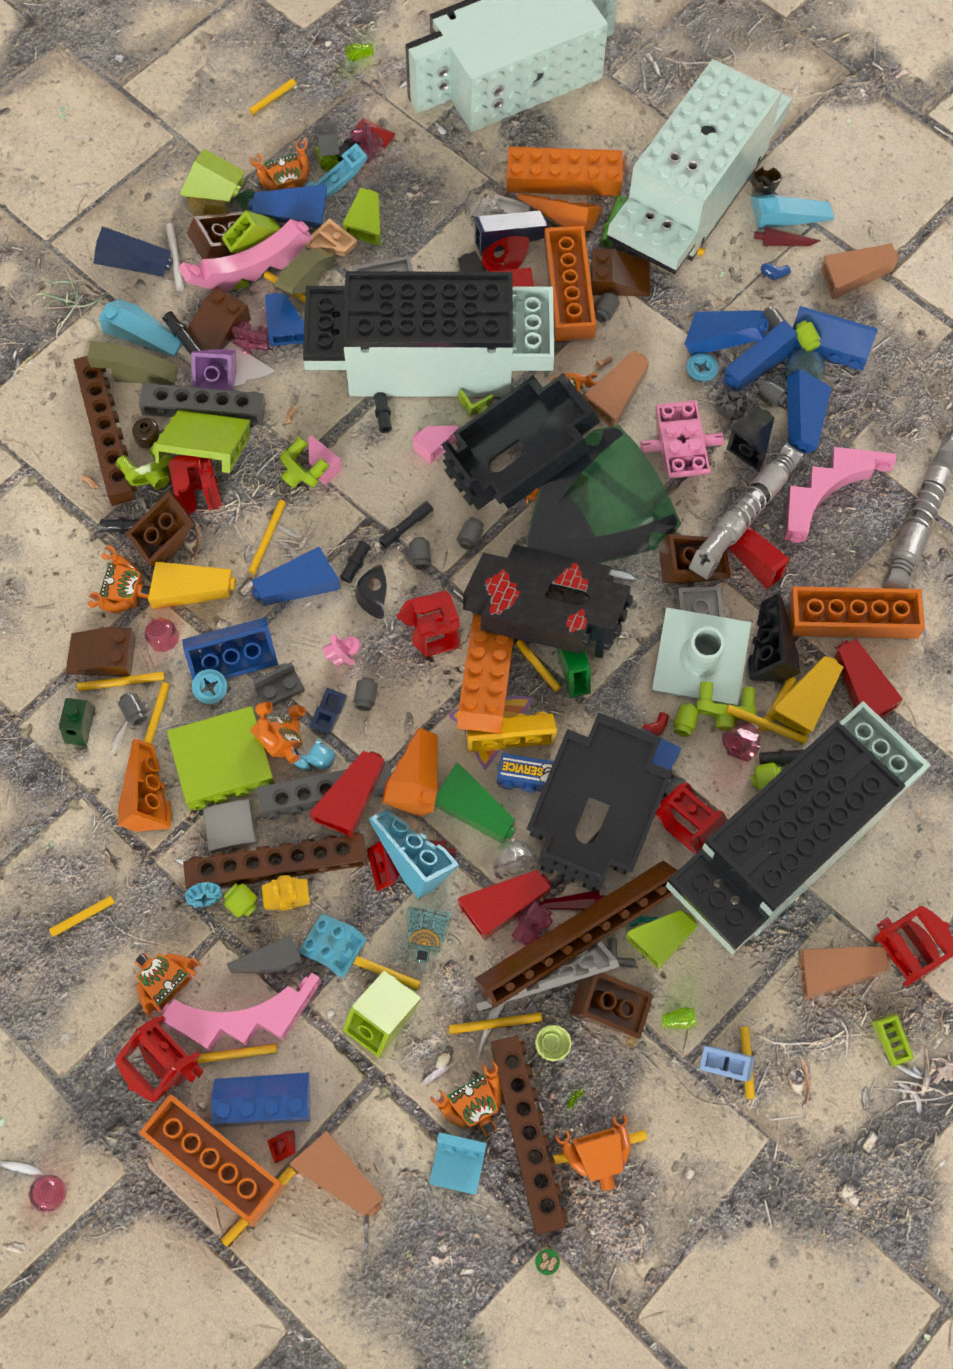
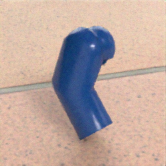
M764 263L761 266V272L772 280H777L791 274V269L788 265L778 268L770 263Z

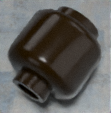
M141 418L134 423L132 433L137 445L148 449L159 439L160 430L157 423L151 418Z

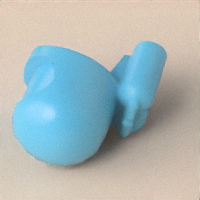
M318 738L308 755L300 754L301 758L293 764L302 770H310V764L319 770H327L333 765L336 756L334 750L322 744V740Z

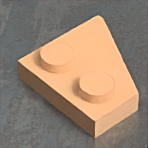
M329 218L311 234L312 238L305 247L309 249L319 247L332 254L345 257L358 245V240Z

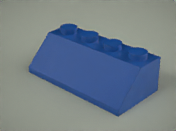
M799 307L793 329L796 330L795 326L805 320L807 323L812 322L821 338L819 340L821 345L810 352H806L805 349H802L796 338L793 351L810 354L813 357H820L833 363L850 366L853 369H864L878 330L877 328L806 307Z
M266 617L182 639L192 680H194L199 672L207 669L216 670L227 679L279 665ZM204 678L205 684H209L210 682Z
M309 1072L214 1079L212 1125L215 1128L311 1121Z

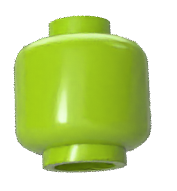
M775 763L755 766L754 774L750 775L753 788L757 787L758 791H760L782 771L781 767H777Z
M235 884L223 896L225 898L224 906L235 917L239 918L244 914L248 917L257 908L254 905L257 901V895L245 884H240L239 886Z

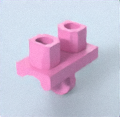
M334 634L329 637L331 643L322 647L326 659L332 660L334 665L338 666L346 662L351 666L356 663L351 656L359 652L361 644L353 636L347 637L343 641Z

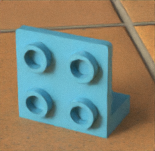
M321 914L299 949V953L325 965L334 974L344 978L367 938L353 926Z
M439 1132L429 1181L430 1185L475 1195L487 1143Z

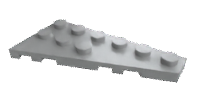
M600 941L504 1003L620 966L617 959ZM478 987L468 992L470 999L479 1011L493 1007L482 997Z

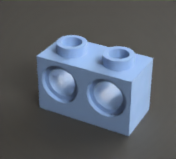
M710 1045L704 1046L699 1070L742 1081H750L755 1057Z

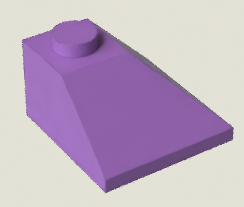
M212 349L191 352L192 386L203 389L217 388L227 391L234 389L236 350Z

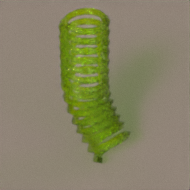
M580 1088L579 1091L577 1090L575 1094L573 1093L570 1096L567 1108L574 1107L575 1100L585 1093L584 1089L582 1091Z

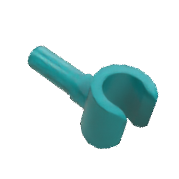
M640 916L635 921L628 923V925L635 927L638 923H649L658 919V917Z

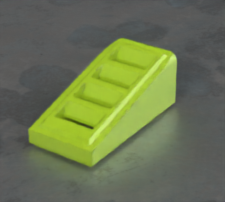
M890 1013L871 1021L892 1067L914 1059L898 1014ZM891 1023V1027L884 1029L883 1025ZM895 1031V1036L890 1038L887 1037V1034ZM896 1041L900 1042V1045L894 1047L890 1045ZM904 1050V1054L895 1057V1052Z

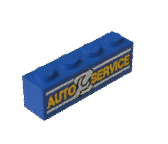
M501 753L497 785L505 789L521 788L528 793L542 792L554 761Z

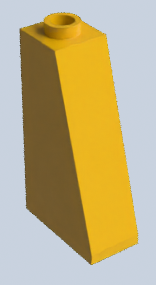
M156 562L148 601L152 609H160L230 598L232 590L236 588V578L233 577L231 569Z
M824 656L778 701L767 715L793 731L808 735L813 731L844 666L838 664V661L834 658Z

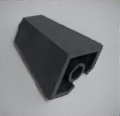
M759 406L756 407L732 428L726 449L760 472L765 460L775 417L769 411L763 410Z

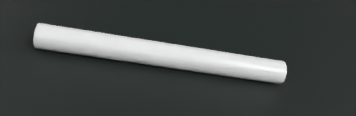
M167 223L166 231L171 259L173 260L172 266L177 291H183L184 283L182 274L178 269L180 260L174 225Z

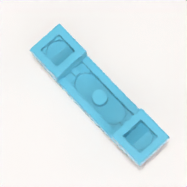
M354 144L341 155L343 160L316 183L311 180L304 187L327 185V199L339 191L357 174L368 159V156L357 144Z

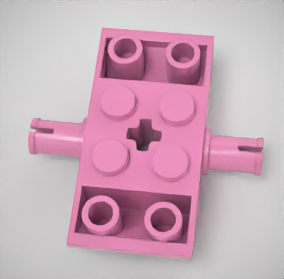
M697 401L656 405L658 440L640 441L641 453L660 452L663 470L668 478L710 474L706 447L723 446L724 438L721 437L723 433L706 435L703 433Z

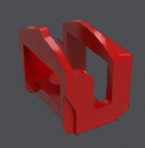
M182 455L170 460L169 468L174 495L188 515L194 513L197 509L195 491L203 489L209 511L217 510L219 506H222L219 486L214 475L211 459Z
M440 591L408 600L401 607L400 613L396 615L397 619L401 620L405 625H414L415 631L411 637L412 643L426 658L460 646V639L457 633V629L460 627V620L451 595L447 591ZM440 610L439 612H435V613H432V614L425 615V616H422V617L417 618V614L423 615V614H427V613H431V612ZM441 634H444L445 636L444 638L434 640L428 643L426 640L428 638H432Z
M688 782L680 783L660 802V807L655 814V817L661 822L664 829L694 855L703 848L707 837L712 832L717 831L728 820L723 811L720 810L715 813L697 798ZM671 808L696 827L698 831L692 834L676 820Z
M919 906L894 923L886 917L876 925L880 933L873 938L874 944L880 942L906 978V981L902 983L904 986L909 987L953 957V937L949 931V923L942 921L940 917L924 906ZM917 916L924 925V927L927 929L929 934L919 924L912 921V919H914ZM900 929L904 930L928 964L927 966L921 967L918 958L912 954L904 938L897 931ZM934 941L937 943L939 948L944 953L942 957L939 956V952Z
M157 1016L138 1027L115 1059L120 1074L128 1084V1089L135 1091L138 1095L153 1103L165 1095L173 1085H180L186 1078L193 1083L196 1076L200 1078L204 1072L197 1061L200 1053L195 1052L188 1056L161 1028L166 1020L164 1016ZM137 1047H139L149 1067L162 1078L157 1089L126 1059Z

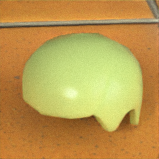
M548 1025L537 1033L535 1046L537 1053L544 1059L560 1061L570 1053L571 1038L569 1033L561 1026Z

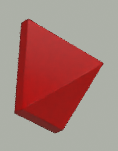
M362 118L353 130L354 134L358 130L364 131L368 141L383 148H386L395 136L394 132L365 118Z
M380 841L367 848L377 891H382L395 884L400 874L382 842Z

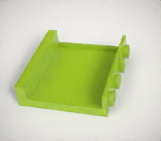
M178 410L174 417H171L170 423L165 426L164 432L160 433L157 442L153 444L152 452L155 455V463H159L167 452L222 460V472L230 473L250 439V420Z
M252 706L167 730L185 802L189 810H200L205 808L207 804L214 802L220 804L227 801V798L234 796L244 797L249 792L257 790V787L275 784L265 749L250 731L257 723Z

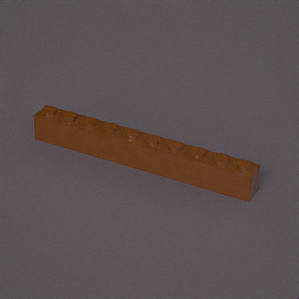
M661 861L474 979L482 997L496 1008L670 898L673 894L666 887L668 879L678 870L665 861Z

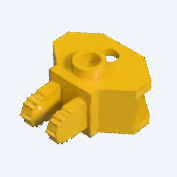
M289 875L277 877V880H272V882L262 885L265 910H290L310 904L307 879H296L295 877L291 878Z

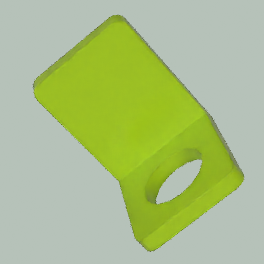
M461 389L458 392L457 398L470 417L475 413L480 414L489 408V405L493 403L494 396L491 394L472 405Z

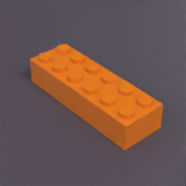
M508 147L506 193L621 195L623 150Z
M584 226L545 228L544 248L549 287H553L555 341L595 339L596 319Z
M793 586L788 597L790 627L793 636L918 639L925 629L922 589Z
M473 614L458 709L457 729L502 734L514 638L481 630V615Z
M171 1094L139 1132L141 1136L253 1227H255L285 1188L280 1181Z

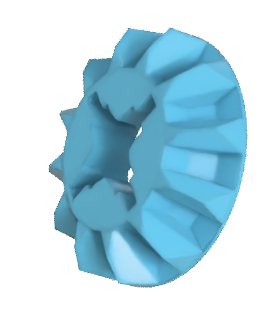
M699 353L689 358L686 370L689 377L694 378L695 382L699 380L704 383L707 380L712 381L717 376L718 363L711 355ZM705 364V370L700 373L699 368Z
M212 669L203 670L195 676L192 682V691L200 702L214 704L225 696L227 682L220 672ZM204 678L210 683L218 681L213 687L215 695L209 690L201 692L206 686Z
M210 882L198 883L190 887L185 893L187 904L193 905L194 908L212 906L213 903L219 902V898L222 896L221 887Z

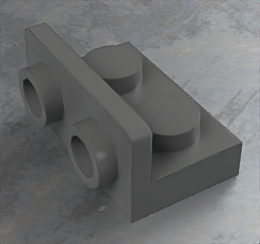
M292 662L288 664L283 663L277 666L275 670L269 673H262L253 680L255 690L261 701H269L272 703V706L305 691Z

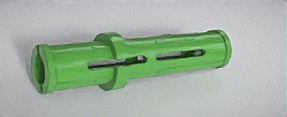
M622 195L616 197L608 222L603 227L604 233L600 239V245L604 246L605 241H607L605 248L612 246V242L607 240L609 224L628 200L625 196L622 203Z

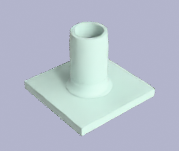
M666 607L651 692L699 700L700 682L708 681L713 682L712 701L714 703L738 706L751 622Z

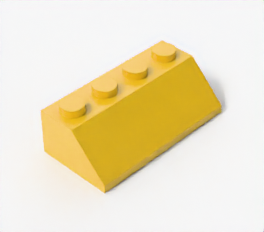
M545 711L536 712L530 716L519 713L513 715V717L504 718L502 734L465 730L468 753L555 745L557 735L553 713L548 714Z

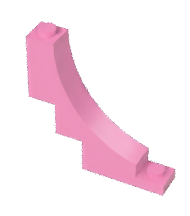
M290 219L271 237L248 250L222 258L203 259L197 266L182 262L178 269L186 283L211 290L218 286L229 293L242 278L256 282L269 266L283 270L312 237L308 232V226L304 222Z
M834 447L830 457V468L813 466L809 474L808 488L790 486L787 494L784 540H790L794 543L805 542L809 534L810 522L814 512L830 494L850 483L870 479L874 469L883 472L891 471L896 462V454Z
M311 973L309 977H304L301 981L299 992L288 986L266 1002L233 1012L204 1011L173 999L171 1004L167 1003L164 1006L161 1015L166 1018L164 1022L166 1025L211 1052L223 1032L246 1047L259 1027L284 1041L321 984L320 977Z

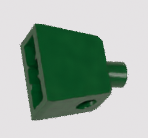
M72 698L65 699L59 723V729L65 744L87 746L95 707L90 702Z

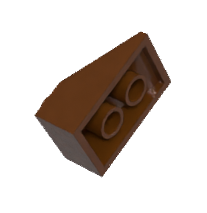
M244 211L193 217L187 234L202 260L222 258L236 254L230 252L222 237Z
M592 248V295L602 296L604 293H613L616 296H650L649 261L614 249Z
M217 286L204 299L187 331L202 351L224 349L251 320L248 305Z
M168 491L125 534L148 565L155 566L156 562L167 563L177 553L193 527L194 521L172 492Z
M667 535L658 543L662 582L687 584L729 579L730 569L727 549L724 551L712 576L706 580L690 570L689 567L696 551L708 537Z
M105 627L71 633L66 674L111 677L131 676L136 642L132 628Z
M602 972L580 979L569 1014L589 1023L641 1039L654 994Z

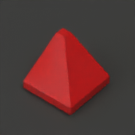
M294 1130L285 1131L267 1140L275 1164L295 1154Z

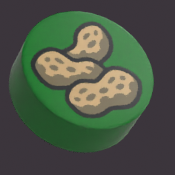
M551 1249L540 1251L535 1259L536 1268L543 1275L554 1274L560 1266L558 1254Z

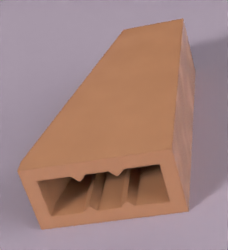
M890 243L824 256L821 269L832 299L839 298L894 271L896 263L899 261V255L894 250L893 244Z
M635 350L585 394V400L593 408L596 415L611 428H616L647 374L649 361L643 354H639Z
M883 946L803 949L799 953L804 1000H809L883 975L891 966V957Z
M327 1131L289 1163L295 1171L364 1217L369 1214L373 1217L382 1209L381 1203L384 1201L383 1198Z

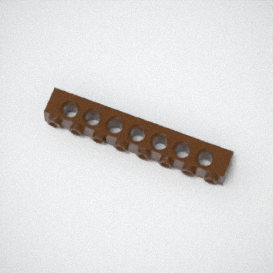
M88 356L73 359L107 496L111 506L136 500L134 492L138 491L137 486H132L126 480L120 468L116 464H112L121 456L128 457L126 445L121 444V440L124 439L121 427L117 428L116 425L120 421L117 411L112 409V406H115L112 393L108 394L107 389H111L108 377L103 375V373L107 372L106 368L90 367L87 359Z
M355 832L353 837L348 835L344 837L331 835L318 841L305 839L298 844L290 842L281 843L279 847L260 846L253 851L240 849L234 851L233 854L227 855L225 853H215L208 858L194 856L189 858L188 861H183L185 886L188 890L190 887L203 882L215 883L221 888L233 887L235 884L239 886L240 884L246 885L277 880V877L283 875L298 877L368 866L364 834ZM341 847L349 849V852L345 855L337 853ZM320 850L327 852L323 858H317L315 854ZM296 854L304 855L303 860L300 862L293 861V857ZM275 857L282 859L278 865L270 864L271 860ZM252 861L259 862L258 867L254 869L248 868V865ZM228 865H237L233 872L225 871ZM213 868L214 871L211 875H203L205 869Z
M518 1035L491 1041V1051L493 1059L498 1066L497 1073L500 1079L502 1097L535 1235L539 1236L565 1229L564 1223L568 1222L565 1207L560 1208L558 1198H562L559 1183H554L552 1174L556 1173L553 1158L548 1159L546 1151L550 1149L547 1134H542L541 1126L544 1125L542 1112L537 1111L535 1102L538 1101L536 1088H531L529 1079L533 1078L530 1064L525 1065L523 1055H527L525 1043L519 1040ZM513 1057L518 1060L519 1065L512 1069L506 1066L505 1061ZM521 1081L524 1084V1089L521 1092H515L511 1088L512 1082ZM520 1104H526L530 1108V1113L522 1116L517 1112V1107ZM525 1128H532L536 1132V1137L532 1140H527L524 1138L522 1131ZM533 1151L540 1153L542 1161L538 1164H533L528 1159V1155ZM540 1175L544 1176L548 1181V1185L542 1189L534 1184L535 1177ZM543 1200H549L553 1203L554 1209L551 1213H544L541 1210L540 1203Z

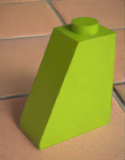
M360 188L343 222V229L358 240L380 247L379 193L370 189Z
M246 210L223 235L222 240L231 253L243 252L265 241L280 230L281 227L274 218Z
M679 910L630 930L626 934L625 939L660 970L694 933L698 925L691 914Z

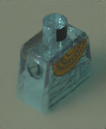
M408 906V948L417 949L415 961L428 963L430 951H441L451 922V912Z

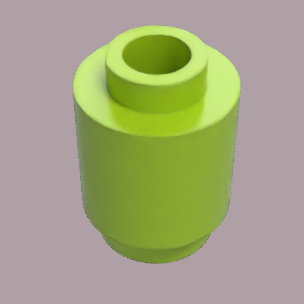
M805 320L795 326V331L798 333L797 339L802 349H805L806 352H810L821 345L819 341L821 338L812 322L807 323Z
M685 703L678 707L673 724L675 734L682 737H690L691 733L694 732L700 714L695 705Z

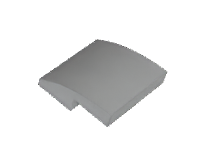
M251 800L234 801L203 809L210 852L214 853L231 847L238 849L257 843Z

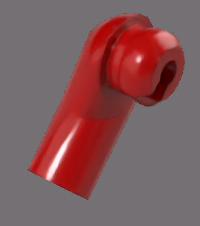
M659 712L656 722L644 724L641 729L643 728L657 736L662 735L669 715Z

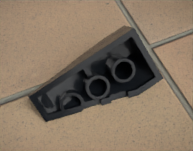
M778 593L761 602L757 620L759 629L757 637H754L752 642L755 647L753 654L749 655L748 660L749 679L752 681L783 682L800 674L798 651L782 595Z

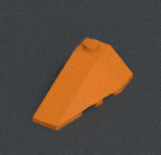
M518 194L517 197L562 226H584L585 232L593 230L603 206L583 202H570L568 204V201L564 199L550 200V197L532 194Z
M417 728L406 747V752L398 760L397 767L386 781L382 802L420 817L434 810L438 778V735L425 729Z
M136 738L132 741L118 805V826L136 832L169 829L171 827V805L169 801H166L163 792L166 788L164 782L160 781L158 774L160 766L154 745Z

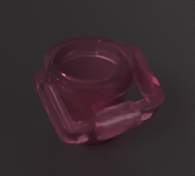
M743 722L727 730L722 736V741L729 756L749 762L760 748L759 742L761 737L758 735V731L753 724Z

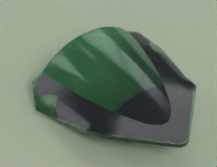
M620 425L593 429L584 438L590 451L539 487L528 530L527 547L599 564L658 549V543L667 535L675 534L681 525V521L664 485L644 453Z

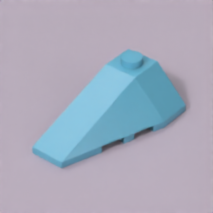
M762 194L750 197L758 229L834 220L830 202L776 194Z
M121 299L107 303L98 318L103 333L172 357L176 356L182 345L179 339L172 335L171 330L138 305Z
M388 809L369 818L372 827L403 881L417 898L435 890L458 868L459 864L444 847L439 844L435 846L429 842L426 835L423 833L419 835L410 829L407 822Z

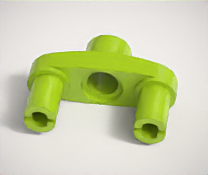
M300 436L297 437L288 449H285L280 454V459L287 468L281 475V478L293 488L301 480L314 488L318 484L319 478L330 465L322 458H319L309 471H306L297 462V457L308 446V443Z
M152 446L150 448L149 454L152 455V457L155 459V455H153ZM165 453L159 463L152 462L137 468L126 456H121L117 459L116 466L120 468L126 480L132 486L151 484L155 490H159L165 487L170 480L168 476L170 474L169 462L173 458Z
M700 682L699 701H697L696 709L701 714L716 718V729L734 730L735 720H741V718L726 713L727 705L717 704L712 701L713 682ZM743 687L741 706L734 707L756 715V707H754L755 688Z

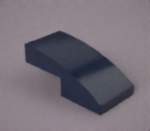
M326 687L320 706L316 708L310 728L331 734L348 696Z

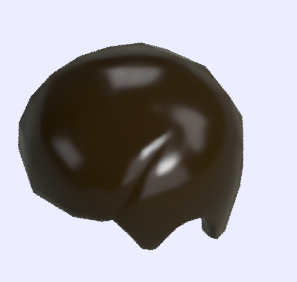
M761 167L757 171H753L750 181L752 187L757 192L770 194L777 189L782 175L774 167L768 171Z

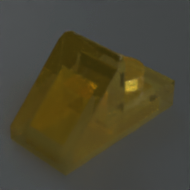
M187 196L189 210L194 217L228 213L226 201Z

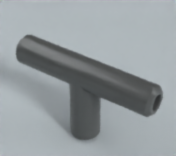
M610 938L608 940V950L617 959L619 966L634 968L636 965L635 958L617 957L618 940Z

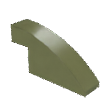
M319 247L304 252L283 271L274 286L291 294L306 293V286H317L322 271L331 269L335 255Z
M90 341L87 357L90 367L111 369L115 382L175 385L178 371L176 365L134 348Z

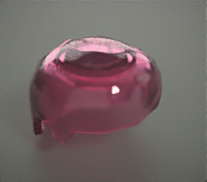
M159 617L152 620L145 628V639L157 652L171 650L179 641V631L169 619Z
M42 1175L38 1177L29 1188L28 1198L30 1205L40 1213L57 1210L64 1203L66 1197L65 1183L56 1175Z

